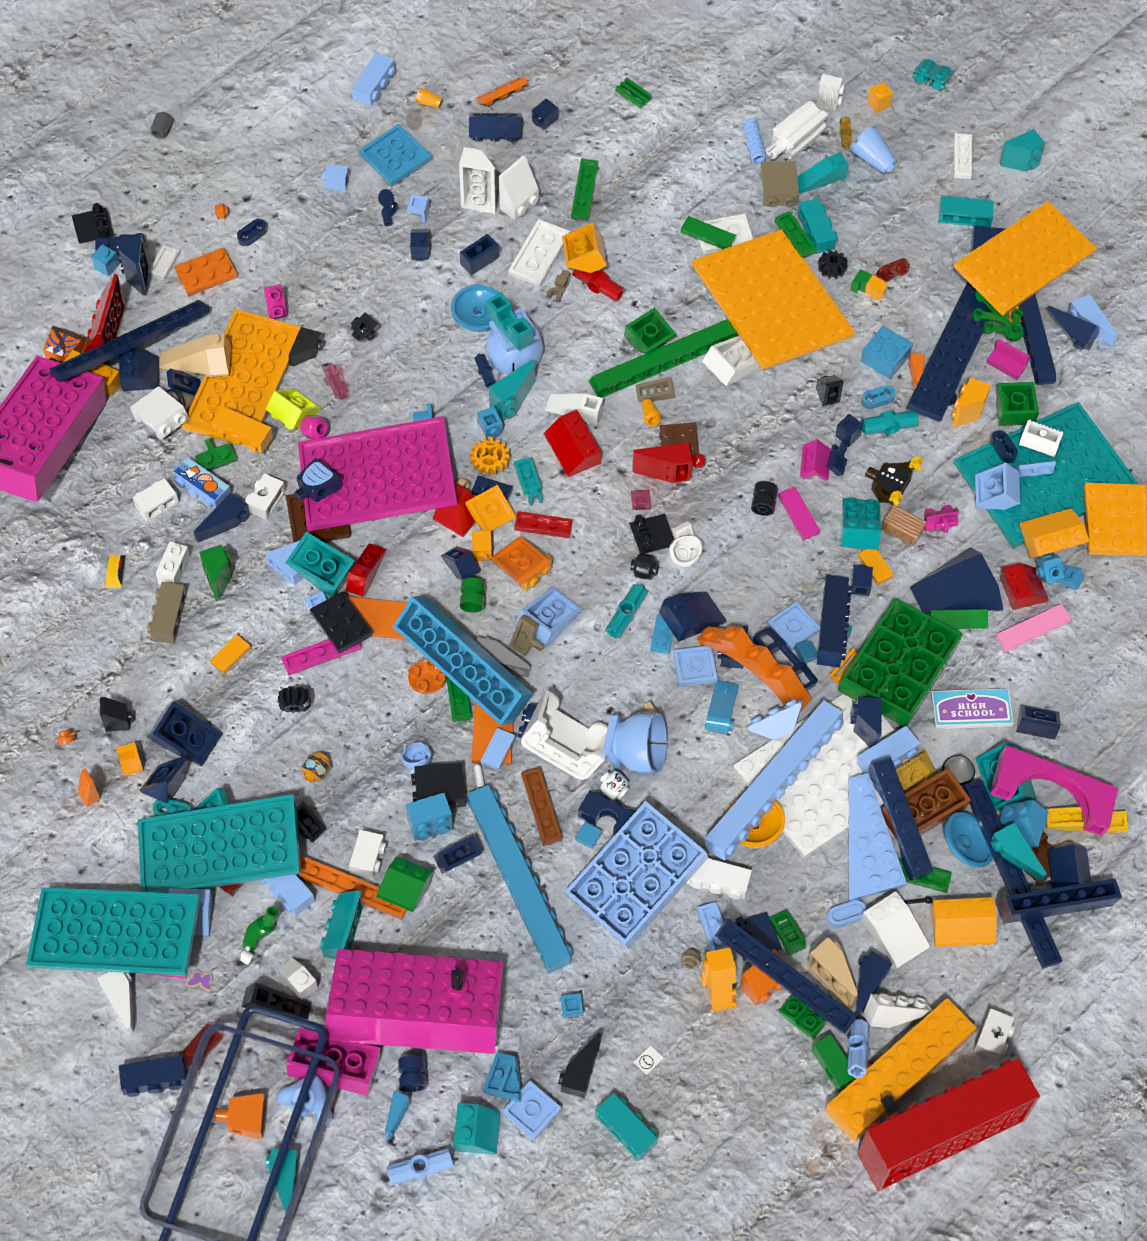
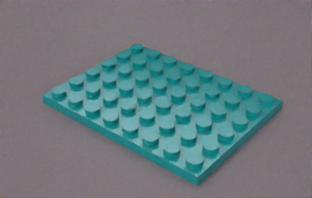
M1079 402L1035 422L1063 432L1055 457L1020 445L1025 427L1008 434L1018 450L1016 460L1012 463H1007L1013 468L1015 465L1056 461L1052 474L1019 478L1020 504L1005 510L986 509L1013 549L1025 543L1019 524L1021 522L1070 508L1078 517L1085 515L1083 491L1085 483L1139 485ZM991 443L954 460L955 466L975 495V475L1005 463L996 453Z

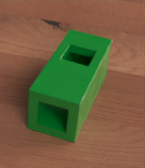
M831 1034L813 1044L812 1053L837 1092H841L856 1079L848 1074L847 1058Z

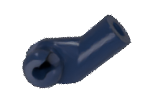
M395 201L388 203L381 211L385 226L393 224L391 216L398 208V204Z

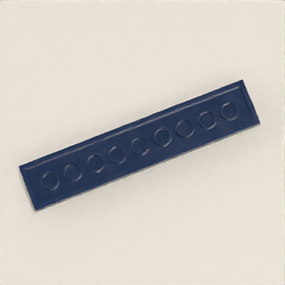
M967 282L907 406L909 410L940 422L983 335V326L985 322L989 321L984 318L981 321L974 320L972 317L975 309H982L985 312L992 313L984 302L976 300V289L969 282Z

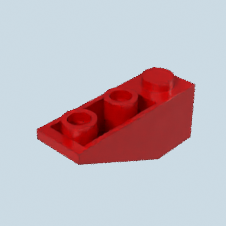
M370 543L367 545L348 572L347 592L362 597L365 595L386 553L385 548Z

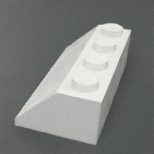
M464 147L459 163L461 208L495 214V167L482 150Z

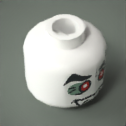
M607 771L600 779L602 782L600 790L611 800L616 798L619 800L629 790L627 787L629 781L618 771H613L611 774Z

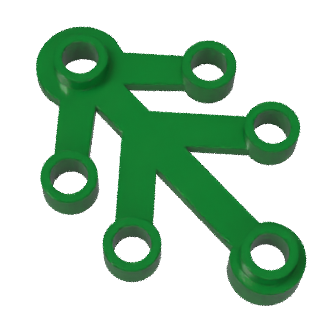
M976 290V300L984 302L992 313L985 312L982 309H975L972 315L973 319L981 321L984 318L1002 323L1003 325L1000 326L987 321L983 326L984 332L990 334L996 331L1006 334L1011 340H1020L1023 336V328L1019 324L1023 312L1020 309H1014L1011 314L1013 319L1011 323L1008 320V313L1002 316Z

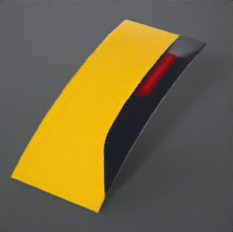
M126 555L109 556L105 588L122 587Z

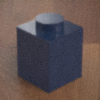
M544 99L532 110L533 123L543 130L553 124L559 116V107L548 99Z
M854 565L851 579V594L870 595L873 567Z

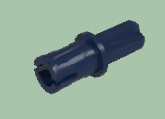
M479 353L474 358L479 369L478 374L482 376L485 387L489 388L496 381L491 372L492 367L488 365L485 355Z

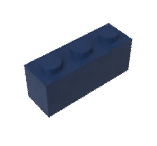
M182 1055L119 1065L121 1091L124 1096L135 1097L143 1092L154 1094L162 1089H181L186 1079L185 1062Z

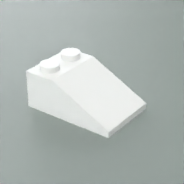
M525 156L518 159L499 176L500 209L514 220L519 216H523L527 209L534 206L539 200V188Z
M740 336L711 346L702 361L726 386L739 381L759 367V364Z
M896 891L863 912L862 924L897 969L930 948L910 909Z

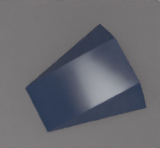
M971 547L910 586V590L921 611L929 616L930 610L988 609V611H1003L998 583L982 553Z

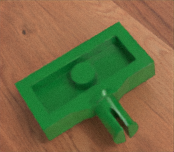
M211 438L204 441L208 450L195 455L197 463L207 471H212L237 461L230 443L215 447Z

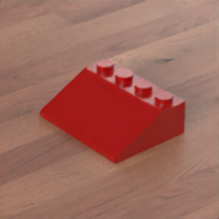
M118 274L112 276L103 290L100 299L97 300V311L92 316V328L88 330V342L84 344L83 353L117 338L126 306ZM107 360L102 364L109 365L110 360Z

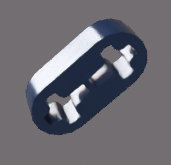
M255 219L240 229L237 233L238 243L241 246H249L260 239L267 232L266 222L263 219Z
M1002 430L993 432L990 443L1003 462H1014L1017 458L1018 450L1008 434Z

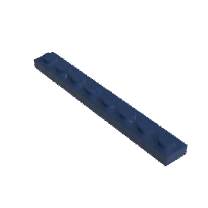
M729 918L725 919L715 934L718 939L843 1034L847 1032L856 1018L854 1014Z

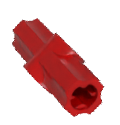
M574 269L572 272V276L586 283L593 293L598 294L601 292L615 302L621 299L625 291L624 287L612 281L608 274L602 270L589 273Z

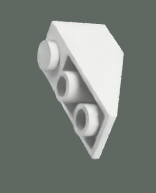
M586 393L550 394L545 411L565 415L577 410L583 421L597 425L603 410V398Z
M871 994L863 1016L872 1027L891 1028L927 1016L933 1010L927 1001L920 997L915 999L901 995L896 997L886 994Z

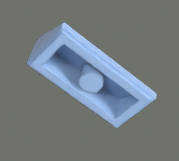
M1056 461L1015 465L1014 469L1019 471V478L1052 474Z

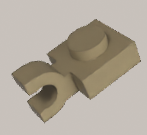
M563 269L561 275L556 277L554 283L556 287L550 288L547 291L546 298L550 299L555 294L557 295L556 301L560 302L561 295L564 294L570 283L569 271Z

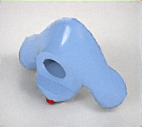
M314 1075L300 1115L305 1117L314 1111L317 1123L326 1100L325 1088L318 1075ZM304 1078L293 1085L282 1087L277 1093L276 1100L278 1103L284 1106L290 1104V1110L293 1112ZM331 1109L327 1117L325 1126H327L332 1121Z

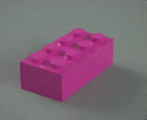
M299 1027L293 1046L314 1052L319 1035L315 1031ZM326 1041L322 1055L333 1059L341 1070V1080L338 1089L368 1096L380 1062V1048L363 1043ZM290 1052L286 1063L287 1076L298 1079L305 1078L311 1058ZM319 1061L315 1075L321 1078L323 1085L331 1086L334 1068L330 1063Z

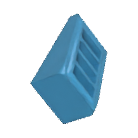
M397 1091L393 1093L385 1129L388 1140H392L410 1106L409 1097Z

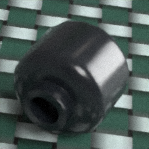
M638 554L635 560L632 559L630 571H633L635 578L651 580L654 576H657L659 562L656 561L654 556Z

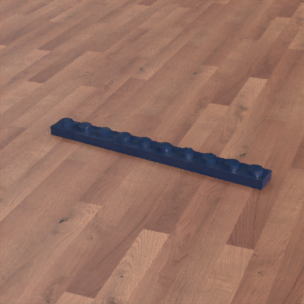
M200 300L192 302L50 368V375L60 382L67 381L77 374H82L92 367L99 366L107 360L114 359L122 353L129 352L137 346H141L152 339H156L167 332H171L182 325L210 313V308Z
M979 780L965 784L962 788L971 799L969 804L1009 895L1032 892L1023 870L1003 858L991 845L993 834L1003 829V825L983 781ZM1044 918L1021 921L1042 969L1062 963L1063 960Z

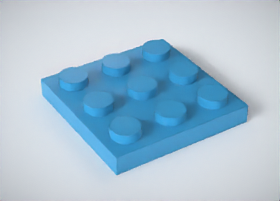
M399 124L358 150L359 156L391 187L432 160V155Z

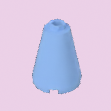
M875 125L857 137V144L853 142L849 148L852 153L882 173H891L896 168L895 164L897 161Z

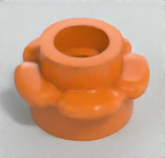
M222 202L215 205L217 219L222 218L224 220L225 216H228L227 207L222 205Z

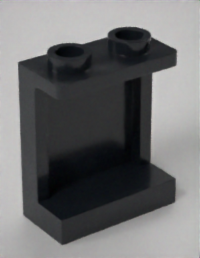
M462 762L414 766L415 774H411L412 786L416 785V792H412L413 802L444 793L448 803H457V807H465Z

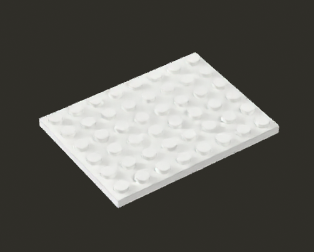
M844 694L829 703L843 711V726L839 731L836 730L833 733L828 744H824L821 747L818 756L810 760L807 769L798 774L795 783L786 788L783 797L780 800H776L785 814L783 833L804 859L849 829L848 781L849 778L864 774L857 765L858 756L870 749V747L853 732V724H850V713L852 712L853 704H856L857 701ZM883 715L882 734L879 742L896 732ZM810 716L796 724L793 732L776 740H771L733 765L732 769L747 788ZM917 756L911 760L906 759L896 769L904 792L930 774ZM874 788L878 803L881 808L884 806V802L882 801L879 793Z

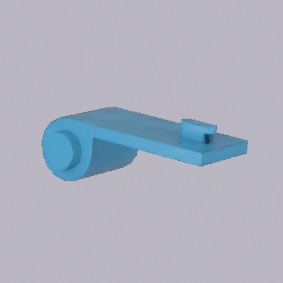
M717 680L704 730L728 735V731L732 732L735 720H731L739 688L738 684Z

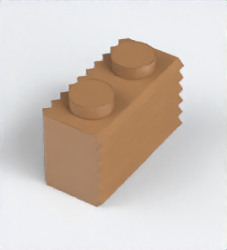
M893 505L883 520L881 529L889 536L898 537L904 544L915 546L924 532L927 522Z

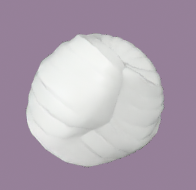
M692 535L681 536L670 544V557L675 564L681 567H689L699 561L704 544L698 537Z

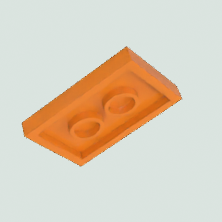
M223 247L174 266L175 272L188 297L238 278L237 272Z
M519 536L491 557L493 563L519 586L528 582L530 578L543 571L550 564L548 558L522 536Z

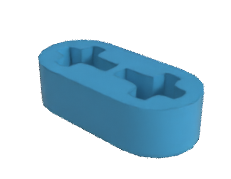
M886 385L864 392L861 403L867 409L890 404L894 401L895 389Z

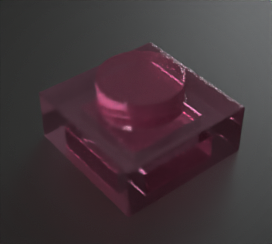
M649 489L631 490L632 510L651 509Z

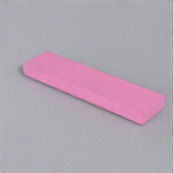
M1060 604L996 634V639L1003 650L1008 652L1069 623L1071 617L1063 605Z

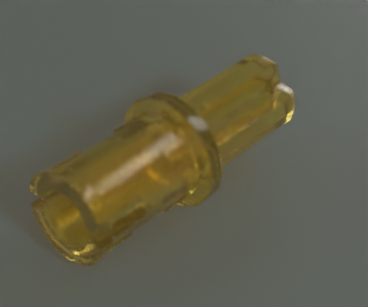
M842 117L839 120V136L841 137L842 147L845 150L850 148L852 144L851 136L853 131L851 130V120L849 117Z

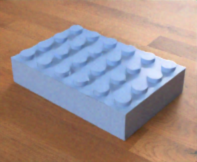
M645 801L568 887L565 893L575 904L629 949L708 859L706 851Z

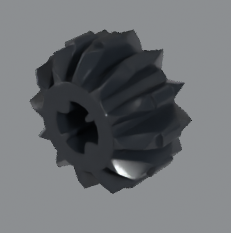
M829 249L827 253L823 252L818 259V270L822 272V277L827 275L828 279L834 277L837 280L838 276L843 277L847 271L848 260L844 257V253L839 254L837 250L832 252Z
M296 686L283 688L279 691L278 696L280 710L292 713L307 711L311 704L309 690Z

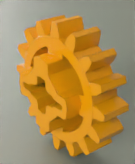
M493 437L490 438V441L483 438L482 443L476 441L477 446L472 445L470 463L473 464L474 470L479 468V474L485 471L487 476H489L490 472L496 475L497 470L503 472V467H508V461H510L509 448H506V443L500 444V439H497L495 442Z

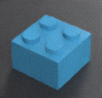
M882 326L863 349L861 362L891 380L910 357L913 343L887 327Z
M444 793L406 804L407 820L414 841H424L433 835H443L453 829L452 814Z

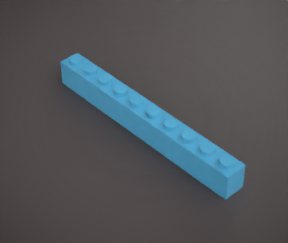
M489 785L467 793V803L549 974L570 965L573 954L569 945L565 946L562 940L564 935L561 928H557L554 923L556 919L553 911L548 910L546 906L547 899L543 892L540 893L538 890L539 882L536 876H532L529 871L531 869L530 863L521 854L523 852L522 846L513 837L515 833L512 825L507 824L505 820L507 816L504 808H499L497 801L499 799L495 790L491 791Z

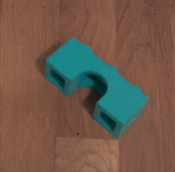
M502 292L486 300V313L518 351L533 342V328L523 317L519 319L515 317L512 311V304Z

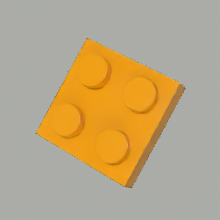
M498 485L465 503L481 531H493L516 518Z

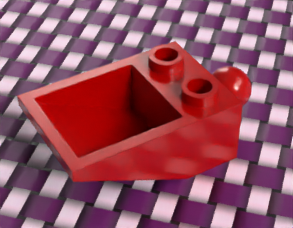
M675 443L674 445L633 450L632 472L670 483L685 482L691 480L692 465L696 468H702L706 463V458L701 453L694 454L691 457L689 443Z

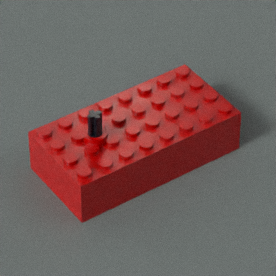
M1018 1058L1014 1061L1008 1059L1000 1064L1001 1067L995 1070L989 1068L981 1073L982 1076L976 1079L970 1077L962 1082L963 1085L957 1088L955 1085L944 1090V1094L938 1097L935 1094L925 1099V1103L919 1106L917 1103L906 1108V1112H900L892 1095H887L881 1099L880 1102L889 1117H887V1121L881 1124L878 1121L868 1126V1130L857 1153L877 1192L1026 1121L1039 1100L1040 1094L1020 1059Z

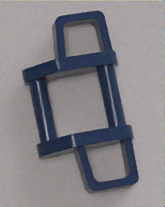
M767 627L755 634L753 642L756 645L767 647L771 654L781 650L794 665L792 669L795 674L799 675L802 672L810 681V683L803 685L806 691L816 685L818 679L804 662H801L786 646L783 638L771 627ZM768 635L775 642L766 646L760 638Z

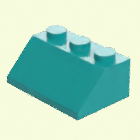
M1005 742L976 758L982 781L996 812L1002 811L1006 804L1037 799L1031 780L1020 784L1017 787L1016 793L1009 801L990 794L1000 753L1006 746L1016 747L1022 751L1020 745Z
M361 891L339 893L337 900H333L331 907L333 915L331 919L328 918L325 928L327 930L326 938L322 937L320 943L323 957L336 960L338 948H352L364 907Z

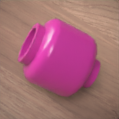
M308 415L302 420L300 428L306 438L318 439L326 435L328 424L323 417Z

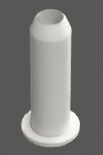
M479 764L474 765L477 785L475 790L485 786L482 768Z

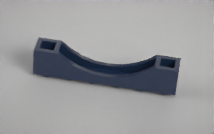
M891 758L873 763L868 768V772L874 788L884 802L894 826L902 863L909 882L928 876L933 872V868Z

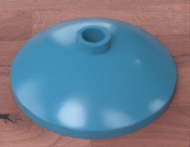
M481 284L470 285L456 293L451 303V313L454 320L461 327L471 331L491 329L490 321L492 319L486 313V300L497 295L499 292L492 287Z
M957 812L947 819L944 829L945 839L951 852L957 859L968 866L982 868L992 861L993 856L976 818L965 812Z

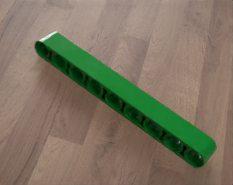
M729 319L723 320L657 348L648 354L645 353L600 372L590 378L589 384L597 397L603 398L707 354L711 346L737 337L739 334Z

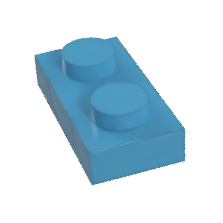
M657 614L650 651L669 654L673 633L662 616Z

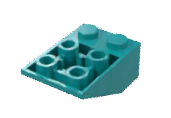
M843 498L841 547L879 550L881 537L880 502L874 499Z

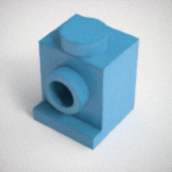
M494 406L477 412V423L480 425L485 437L491 436L495 438L499 436L503 431V423Z

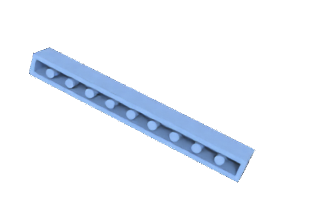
M823 700L705 837V848L724 861L729 855L732 856L736 852L740 842H744L752 828H756L760 824L765 813L768 814L772 810L775 801L783 797L786 788L795 783L798 774L807 769L810 760L816 758L820 753L821 747L830 742L836 730L839 731L844 724L843 711Z

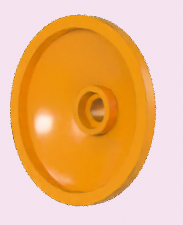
M736 799V800L729 806V808L727 809V812H728L729 809L736 803V801H737L738 799ZM775 801L772 810L768 814L765 813L760 824L757 826L758 828H752L748 838L744 842L741 841L740 845L750 848H761L772 844L781 836L785 827V814L778 802Z

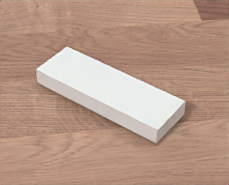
M955 133L954 178L971 179L972 134Z

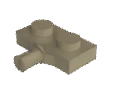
M525 614L519 618L509 646L523 656L529 653L531 646L542 651L545 645L536 640L539 624Z

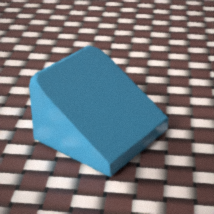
M1064 565V579H1060L1058 582L1073 590H1077L1084 579L1082 569Z
M812 641L795 644L794 650L801 662L806 664L817 659L818 652Z

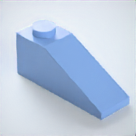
M1090 294L1071 302L1068 314L1097 325L1099 329L1097 338L1111 346L1115 344L1118 334Z

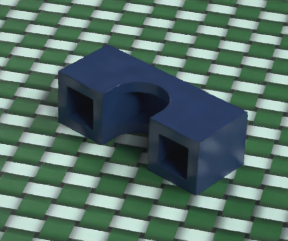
M589 790L578 809V817L595 826L600 818L605 816L612 817L616 821L613 827V835L615 836L636 811L633 809L628 810L621 803L615 800L610 801L603 794Z

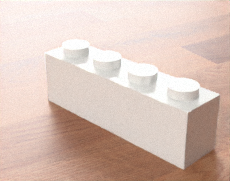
M708 858L688 880L687 884L696 889L701 887L709 889L714 894L724 893L733 899H745L752 870Z

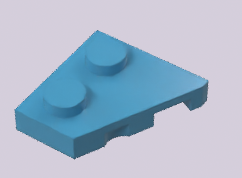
M497 1052L482 1091L487 1095L521 1102L518 1059L515 1056Z

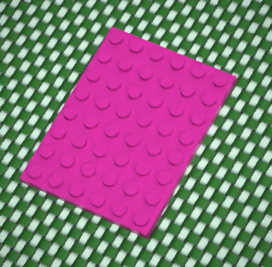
M444 416L298 442L301 472L314 458H317L339 476L342 486L340 490L319 502L313 501L308 496L304 498L308 531L457 505Z

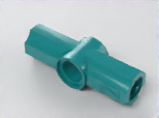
M888 410L880 414V416L862 418V432L865 435L880 432L891 435L897 433L900 429L918 427V414L914 411L896 413L893 410Z
M633 584L624 600L619 603L616 613L605 629L609 636L615 639L620 638L629 623L634 620L635 613L648 594V591L643 586ZM623 610H629L630 612L625 613Z

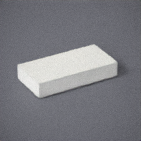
M163 245L150 267L148 275L165 281L180 255L179 250Z

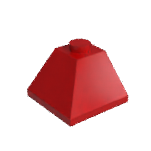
M454 482L457 505L437 508L433 515V520L464 538L476 523L465 504L474 496L469 490Z

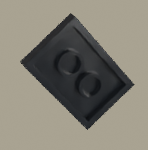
M343 591L310 609L311 615L339 654L372 636V631Z

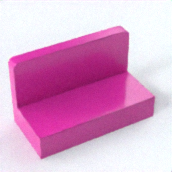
M998 339L995 349L987 358L986 363L1018 380L1025 371L1030 356Z
M818 439L803 444L800 476L806 479L817 475L826 481L829 479V468L826 466L831 449Z

